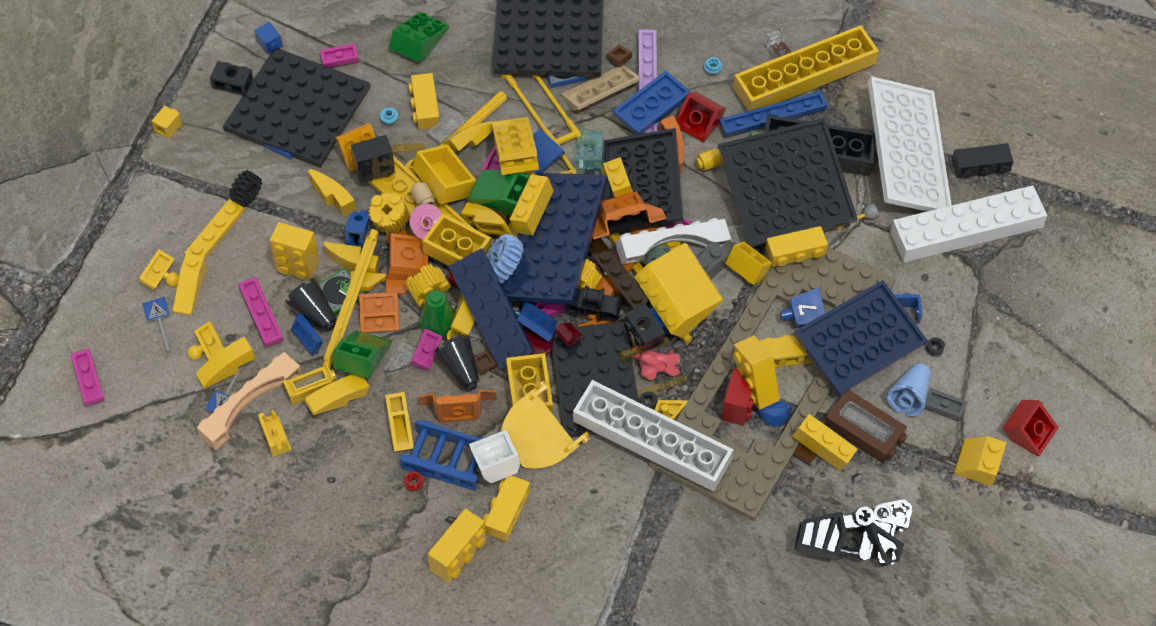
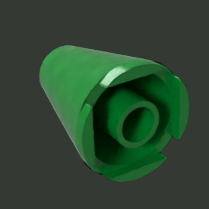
M434 290L428 293L419 317V326L422 332L424 329H428L445 338L448 331L452 329L450 326L455 311L443 292Z

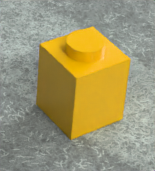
M164 106L152 120L154 131L170 139L182 125L180 113L176 109Z

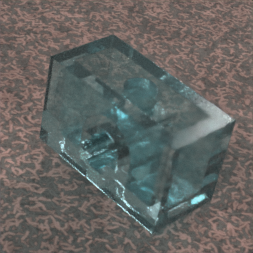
M581 130V137H577V148H580V152H576V163H579V171H601L603 131Z

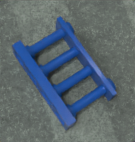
M416 419V432H419V436L412 453L409 455L402 454L400 458L401 469L418 472L430 478L476 491L479 481L478 475L475 474L478 464L474 455L467 471L458 470L456 466L464 446L470 448L469 444L484 439V437H474L434 425L427 420L420 421ZM427 435L438 438L431 458L428 460L419 458ZM445 442L456 443L457 445L449 465L438 464L437 461Z

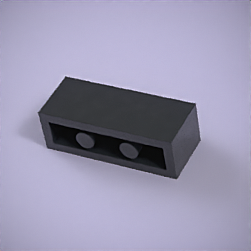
M1005 143L956 149L953 153L952 163L956 178H969L971 176H987L989 174L1010 172L1013 158L1009 144Z

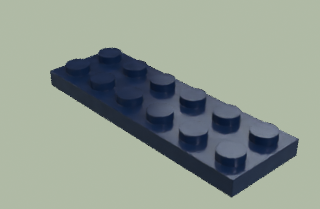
M481 248L448 266L499 369L507 367L506 358L527 356L534 353L535 351L521 323L517 320L518 317L484 249Z

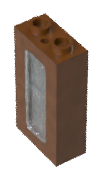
M849 389L826 416L824 424L839 436L883 464L888 458L890 460L893 458L897 451L895 448L898 444L902 445L908 436L906 435V425Z

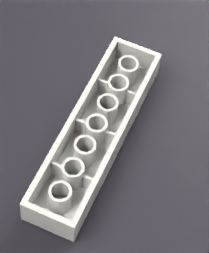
M1029 186L893 220L890 233L904 263L1043 228L1047 213L1034 186Z
M593 380L573 410V422L712 491H715L733 458L734 449Z

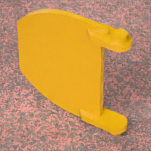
M542 381L538 385L539 390L534 388L515 403L507 413L502 425L501 432L507 431L518 454L520 464L525 468H544L554 465L580 446L579 442L582 441L584 444L589 440V433L586 431L573 441L538 395L550 386L549 382L545 383V381Z

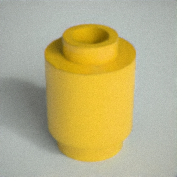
M713 148L697 154V159H695L697 168L704 172L720 166L722 160L719 150Z

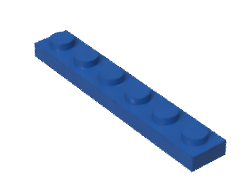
M819 91L725 117L719 120V124L725 137L765 127L767 115L794 119L826 110L828 104L822 92Z

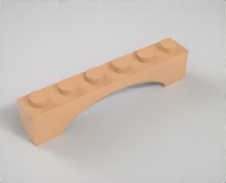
M285 352L280 356H276L271 364L266 368H262L257 373V376L251 381H247L242 389L237 393H233L228 398V401L222 406H218L213 414L199 423L197 427L199 436L216 451L230 439L229 429L240 411L264 392L284 386L283 380H289L302 375L300 365Z

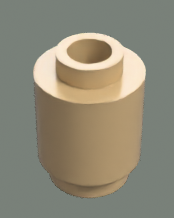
M417 182L412 186L410 193L418 206L421 204L435 205V197L427 183Z

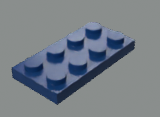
M664 71L615 108L613 115L636 135L642 134L683 103L691 91L669 72Z

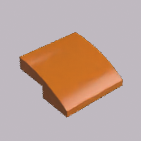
M398 292L359 294L361 332L399 330Z

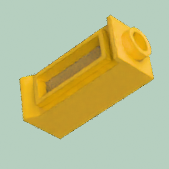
M325 364L323 367L295 378L283 380L286 393L289 394L291 405H295L304 401L307 396L336 381L337 377L334 370H329L328 365Z

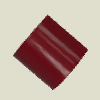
M560 323L555 329V333L568 347L577 343L582 337V334L572 323Z

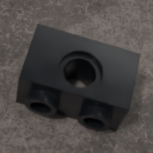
M217 61L210 76L212 89L243 96L253 81L252 69Z
M646 304L625 313L624 327L627 332H631L634 336L633 339L637 347H641L645 352L664 343L665 332Z

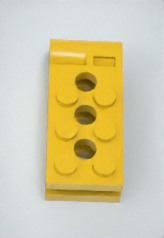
M528 117L492 122L494 143L501 174L506 175L539 170L537 149Z

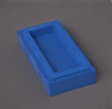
M302 314L297 315L291 330L311 355L318 354L323 343L322 338Z

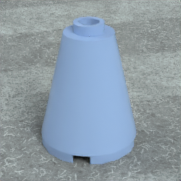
M915 364L889 389L887 401L896 412L907 413L906 416H917L922 413L926 405L931 375L930 369L924 364Z

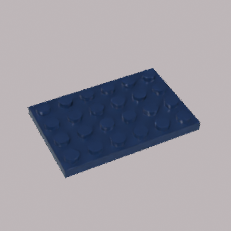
M884 280L812 320L793 333L837 396L842 395L848 389H852L928 342Z

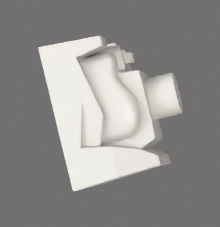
M506 430L469 444L483 478L488 482L494 483L517 474L520 461Z

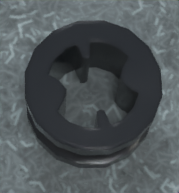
M938 337L931 338L928 341L926 351L930 356H941L945 343ZM938 345L939 348H937L936 350L932 348L933 346Z
M651 391L644 392L640 397V404L652 410L655 409L658 401L657 395ZM645 399H647V401L648 399H652V404L650 402L649 404H646Z

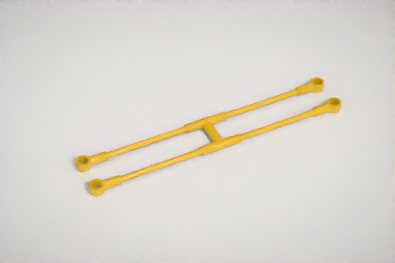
M501 74V78L507 80L511 88H514L541 129L560 146L576 138L601 173L605 175V169L589 148L588 142L574 122L568 118L539 75L532 76L539 82L571 131L555 139L550 130H547L517 86L518 84L513 76ZM566 154L562 155L560 158L563 159L569 170L574 169L565 156Z

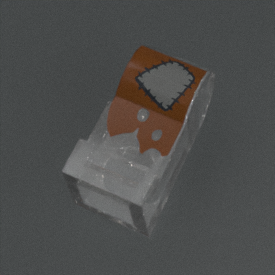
M780 29L765 34L763 45L773 59L791 53L782 38Z

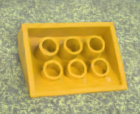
M686 243L647 264L635 276V279L669 332L682 338L724 301Z

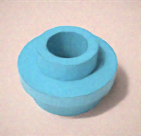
M711 57L705 62L704 69L709 74H718L722 70V63L718 58Z
M385 108L380 113V119L386 125H393L398 120V112L393 108Z

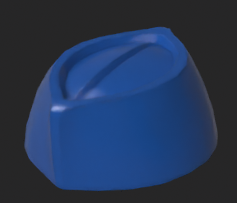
M780 400L758 410V415L767 425L780 426L788 420L791 405Z

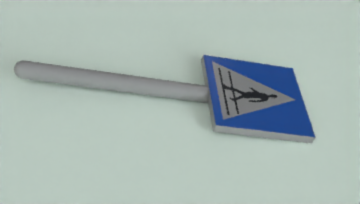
M165 297L142 303L147 321L157 319L166 351L169 352L170 347L161 320L163 317L170 316Z
M244 365L239 366V372L234 375L225 394L215 390L205 409L206 411L213 413L218 406H222L228 401L229 393Z

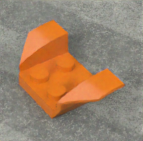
M637 191L602 201L599 211L600 216L597 219L592 237L597 239L610 235L607 225L608 220L615 221L625 215H637L643 210L650 223L667 218L661 208L646 204Z
M400 229L397 234L390 233L389 236L386 234V243L389 244V272L386 277L385 293H407L409 291L405 284L406 280H408L407 278L411 275L414 277V275L421 272L420 268L428 264V255L423 253V240L405 229Z
M478 390L479 395L467 393L461 396L444 395L435 398V393L418 396V405L434 404L435 417L439 423L479 420L482 413V400H495L497 398L496 391Z

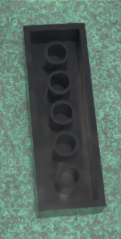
M767 115L764 133L809 121ZM827 125L842 171L869 175L874 159L875 133Z

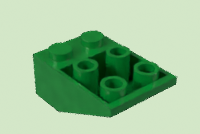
M418 12L392 30L389 49L417 62H421L429 56L449 29V25L439 19L428 16L424 12Z
M482 170L468 197V201L512 215L530 175L522 172L502 175L501 170Z
M356 330L343 337L333 351V368L370 378L390 347L392 340Z

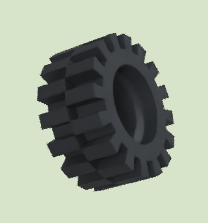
M246 170L242 171V174H238V178L234 179L235 182L232 183V188L229 191L231 192L229 194L230 198L242 206H247L252 203V200L256 199L255 196H258V190H261L260 186L262 185V179L259 176Z

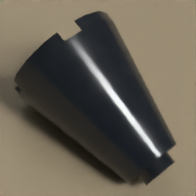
M315 278L309 279L311 282L307 285L303 282L296 287L288 296L290 300L285 302L291 309L298 314H302L306 320L318 329L328 332L335 327L337 318L318 281Z
M463 335L451 338L443 343V348H435L433 351L435 357L462 390L467 389V391H471L478 387L477 384L480 380L468 335L465 338Z

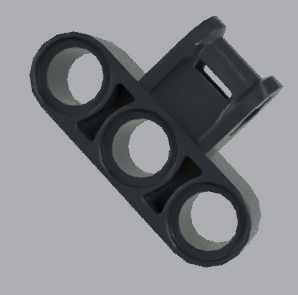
M585 285L584 290H577L574 304H565L564 309L572 314L586 317L596 315V319L614 322L619 318L622 300L614 296L605 295V289L597 290Z

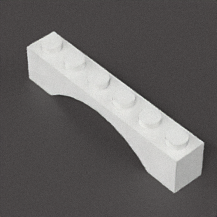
M713 218L707 222L701 223L696 221L686 226L678 224L669 229L661 227L651 232L643 230L634 235L626 233L620 236L615 245L620 262L623 265L639 262L648 251L663 243L684 241L706 248L716 242L721 247H725L730 242L731 237L725 219L718 220V218Z

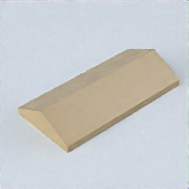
M622 65L601 74V77H595L561 95L570 109L575 111L641 79L633 71Z

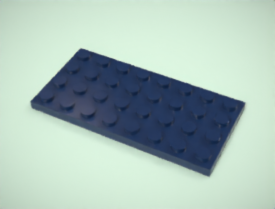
M536 172V175L549 178L554 191L533 236L518 233L517 238L523 244L522 257L513 274L503 282L502 287L510 301L574 304L608 183L607 175Z

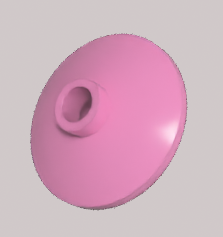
M421 204L414 208L409 220L414 235L423 240L442 215L441 211L431 204Z

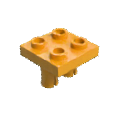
M370 123L336 137L339 149L350 172L355 170L350 145L376 138Z

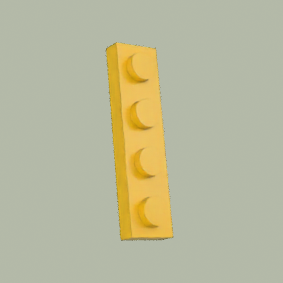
M229 199L184 254L205 256L206 259L245 212L244 207Z

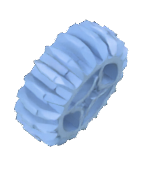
M510 234L502 235L499 239H496L486 254L500 283H503L513 274V271L520 263L519 260L523 253L521 241Z

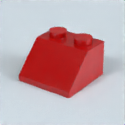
M690 92L682 105L676 121L681 130L705 142L719 125V120L722 119L727 108L698 92Z
M733 369L724 400L722 421L745 426L746 419L750 420L754 399H751L752 390L738 369Z
M1021 400L1003 426V430L1012 442L1035 456L1041 455L1059 428L1040 400Z

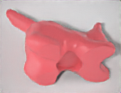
M653 350L643 351L642 353L631 351L632 358L639 360L642 377L647 380L655 379L658 372L671 376H676L680 373V370L675 367L679 364L680 355L674 354L673 350H670L667 354L657 353Z

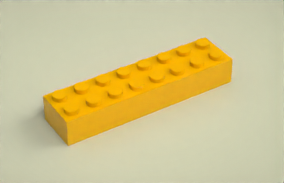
M862 25L735 74L733 88L748 111L782 102L875 65L879 50Z

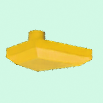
M658 400L654 411L675 420L688 401Z

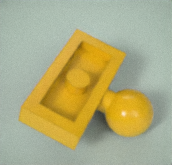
M158 249L138 281L154 291L162 279H165L169 287H176L179 275L175 272H167L175 259Z
M211 321L194 331L200 345L190 346L187 354L190 359L198 360L202 357L203 352H205L208 360H210L225 348Z

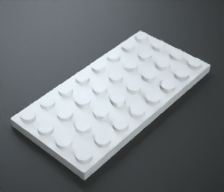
M871 76L868 79L884 202L923 211H932L952 206L934 91Z

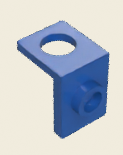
M895 294V297L903 307H915L917 323H920L922 317L920 294Z

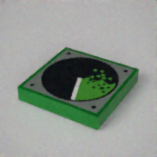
M346 268L319 283L335 316L340 313L350 285V273ZM359 294L355 304L359 302Z

